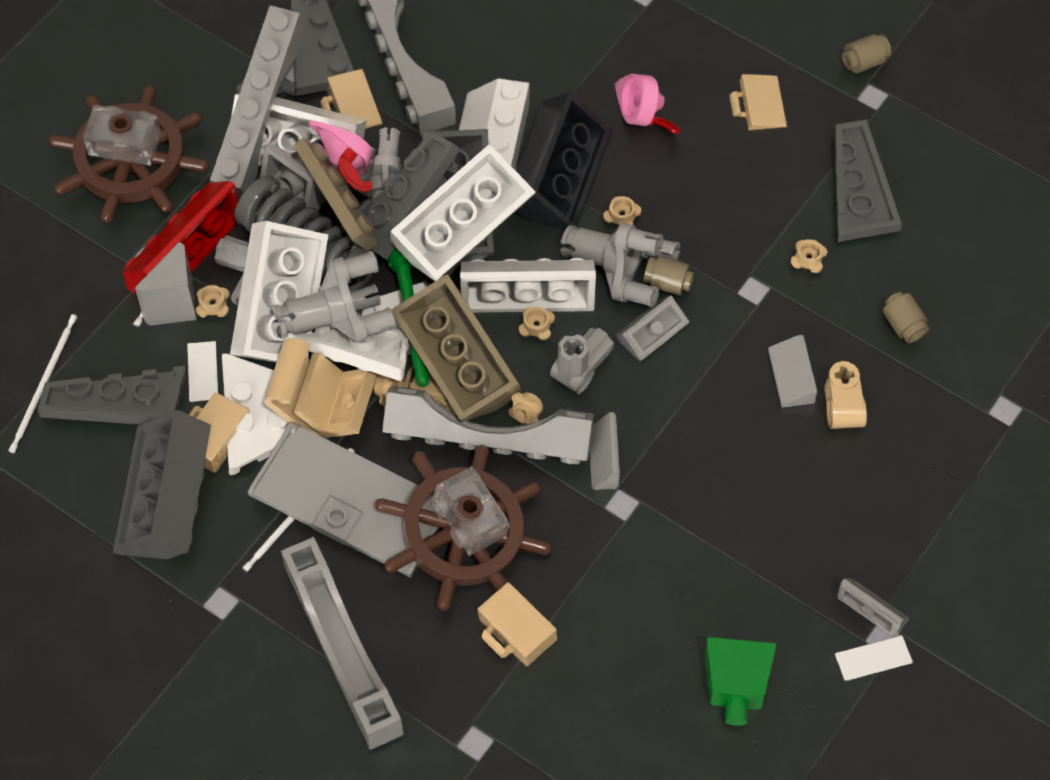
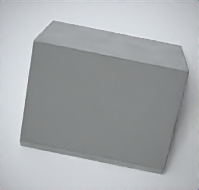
M271 143L264 145L260 178L266 175L273 176L280 182L281 188H289L293 192L294 198H302L306 202V208L314 207L319 211L326 197L306 165L290 153ZM269 191L264 195L266 199L269 194Z
M179 242L135 287L144 321L150 326L197 320L193 278L185 246Z

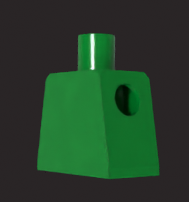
M707 637L704 657L710 704L726 707L725 722L734 726L747 724L748 709L758 710L762 708L776 643Z

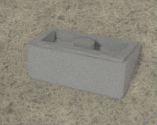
M670 295L657 301L654 307L648 308L615 334V337L639 361H642L690 322Z
M794 336L768 347L781 408L815 403L817 388L804 336Z
M609 412L593 425L590 445L591 484L594 490L617 489L619 487L616 414L614 415V412Z
M844 578L837 594L838 599L892 637H896L908 622L909 617L852 578Z

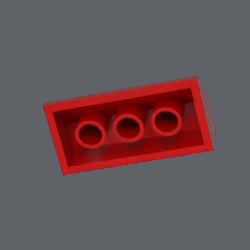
M231 181L211 182L201 191H197L191 197L188 205L180 213L174 214L169 220L168 225L158 235H154L148 241L146 248L137 257L128 261L125 269L122 271L127 289L136 294L135 287L179 242L185 246L192 273L216 248L220 239L227 236L238 225L234 217L238 204L235 184Z

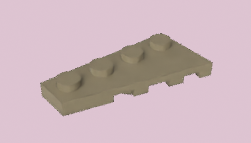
M303 137L293 145L351 240L366 251L371 250L378 244L372 233L375 230L374 226L362 214L357 199L351 193L342 175L330 162V156L319 143L313 145Z

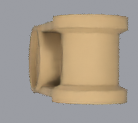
M837 362L831 367L829 378L824 386L828 426L830 429L865 427L867 410L862 394L860 373L857 367L850 362Z

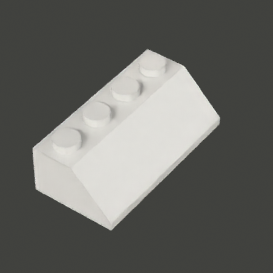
M496 79L468 92L459 130L488 129L489 144L514 170L529 109V83Z
M240 93L235 95L232 114ZM275 97L262 142L259 166H262L264 145L267 143L285 150L302 163L304 162L293 145L303 137L313 145L319 143L325 149L321 137L309 125L311 120L348 130L362 139L364 138L367 120Z
M489 144L390 232V242L413 266L437 282L535 194V191Z
M269 221L252 223L230 355L265 362H277L283 341L289 339V334L288 337H281L277 326L280 323L291 321L293 318L286 316L275 320L273 305L278 304L281 306L286 301L319 292L328 234ZM308 330L301 333L307 335L312 333V330Z
M543 258L536 261H518L516 259L484 261L476 259L470 262H461V295L473 313L523 312L526 308L536 306L551 312L594 311L596 282L594 260H584L581 258L550 260Z

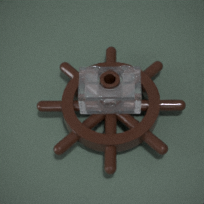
M153 86L145 87L140 103H125L104 107L97 96L89 95L86 98V104L92 112L90 118L80 128L76 138L56 134L51 135L49 138V144L52 147L73 150V159L77 170L76 174L57 183L54 187L55 192L58 195H64L84 184L93 194L106 200L101 213V220L105 223H110L114 219L119 203H134L153 198L164 213L171 212L173 204L164 190L175 181L181 169L206 172L210 167L206 159L184 156V146L181 137L182 132L201 123L202 115L199 112H193L174 122L166 113L152 107L156 96V89ZM167 140L169 141L168 153L156 151L159 144ZM89 155L105 158L91 166L88 163ZM158 164L161 167L151 174L146 165ZM117 167L113 181L100 176ZM129 172H135L140 179L126 182Z
M479 445L475 449L471 467L450 468L436 472L425 453L421 451L416 452L413 455V462L425 480L415 489L408 504L379 498L375 502V509L377 511L404 518L403 534L407 549L386 560L384 563L385 570L393 573L415 561L428 575L442 582L437 600V607L441 611H446L450 608L456 585L470 586L490 581L496 592L507 583L502 572L511 564L518 549L542 555L549 554L552 549L551 544L547 541L523 535L524 521L519 504L537 495L540 492V485L533 481L512 492L498 478L484 472L489 454V449L485 445ZM433 496L432 505L435 512L422 509L424 504ZM419 522L443 528V530L423 540ZM452 542L447 562L432 552ZM495 542L504 544L502 550L495 557L491 558L486 547ZM464 550H466L469 556L473 555L479 565L461 566Z

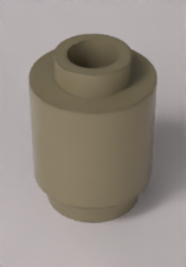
M871 34L846 44L842 59L847 69L858 74L883 64L891 56V47L883 34Z
M659 256L658 259L650 257L643 282L650 284V286H656L661 291L681 296L683 290L689 292L694 272L689 271L690 264Z
M898 292L885 301L886 306L882 312L898 337L904 338L906 343H912L920 339L929 331L928 319L910 293L902 294V292Z

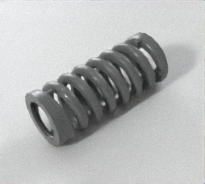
M266 175L254 181L243 193L236 206L235 221L240 226H244L250 233L252 223L269 221L296 228H301L305 223L302 229L328 234V247L325 253L321 286L330 260L339 257L348 259L369 252L353 242L350 236L345 237V232L340 226L332 227V222L328 217H319L317 209L314 207L306 208V202L302 198H294L293 192L289 188H281L280 182L273 176ZM269 191L266 201L261 206V208L255 213L258 203L260 202L262 197ZM279 203H281V204L279 205V207L277 208V210L272 214V212L274 211V209L276 208V206H277ZM291 213H293L290 219L285 223L287 218L291 215ZM373 273L350 279L348 286L353 282L355 283L349 288V291L362 289Z

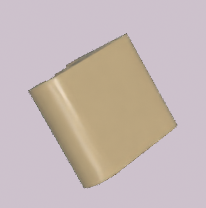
M296 338L285 339L267 389L264 403L288 423L294 422L323 438L359 434L377 375L374 372L362 371L360 369L342 372L321 353L312 354L311 359L306 357L310 347L309 343Z

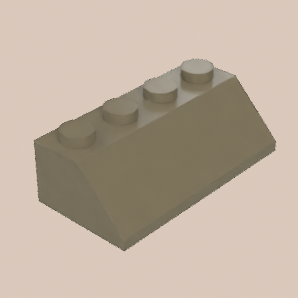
M448 274L391 309L397 322L461 422L495 412L511 402V397L514 393L519 392L523 394L519 383Z

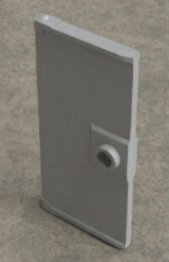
M290 422L250 486L248 495L312 527L314 530L335 541L348 545L384 564L389 558L407 549L403 534L404 518L377 511L375 509V502L379 498L408 504L411 495L419 485L294 422ZM435 495L422 507V509L447 515ZM419 522L423 540L436 534L439 530V527ZM414 561L397 571L411 578L418 565Z

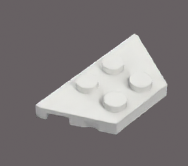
M330 324L315 328L314 333L307 335L289 333V338H296L309 343V352L321 353L331 361L343 362L358 367L362 371H371L399 381L404 379L409 339L403 330L397 328L388 329L368 335L366 340L356 343L337 328H332Z
M222 354L224 397L249 408L250 412L241 420L236 427L237 432L227 444L229 475H235L240 472L242 466L256 459L260 462L268 458L289 423L264 403L274 370L230 354Z

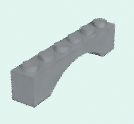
M358 0L360 7H366L365 17L369 29H375L377 33L375 41L379 52H385L387 56L385 64L390 77H396L395 87L400 101L405 100L408 105L405 106L409 123L411 125L416 124L420 135L423 132H432L455 125V105L445 82L419 67L406 53L399 40L397 28L405 7L404 0Z
M271 5L269 6L210 178V182H233L238 199L255 181L262 142L272 105L287 70L297 57L306 30L299 12Z
M392 386L386 395L382 432L391 433V437L398 440H411L413 436L425 438L426 443L433 445H444L445 441L459 443L458 446L460 448L475 450L477 446L485 445L491 447L492 451L498 454L509 455L513 454V451L526 452V456L532 459H546L548 455L560 457V461L563 463L580 464L581 460L587 461L590 453L594 414L560 409L547 418L527 425L494 427L468 420L461 422L457 415L440 405L426 390Z
M312 537L282 550L281 554L285 570L369 749L371 750L402 736V720L353 627L315 538Z

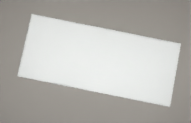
M216 341L187 344L189 401L210 400L215 392L218 393Z
M903 636L835 653L845 681L913 663Z

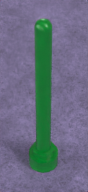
M395 247L388 257V264L397 273L401 299L404 302L414 295L410 274L412 264ZM409 340L416 383L419 387H426L430 382L428 369Z

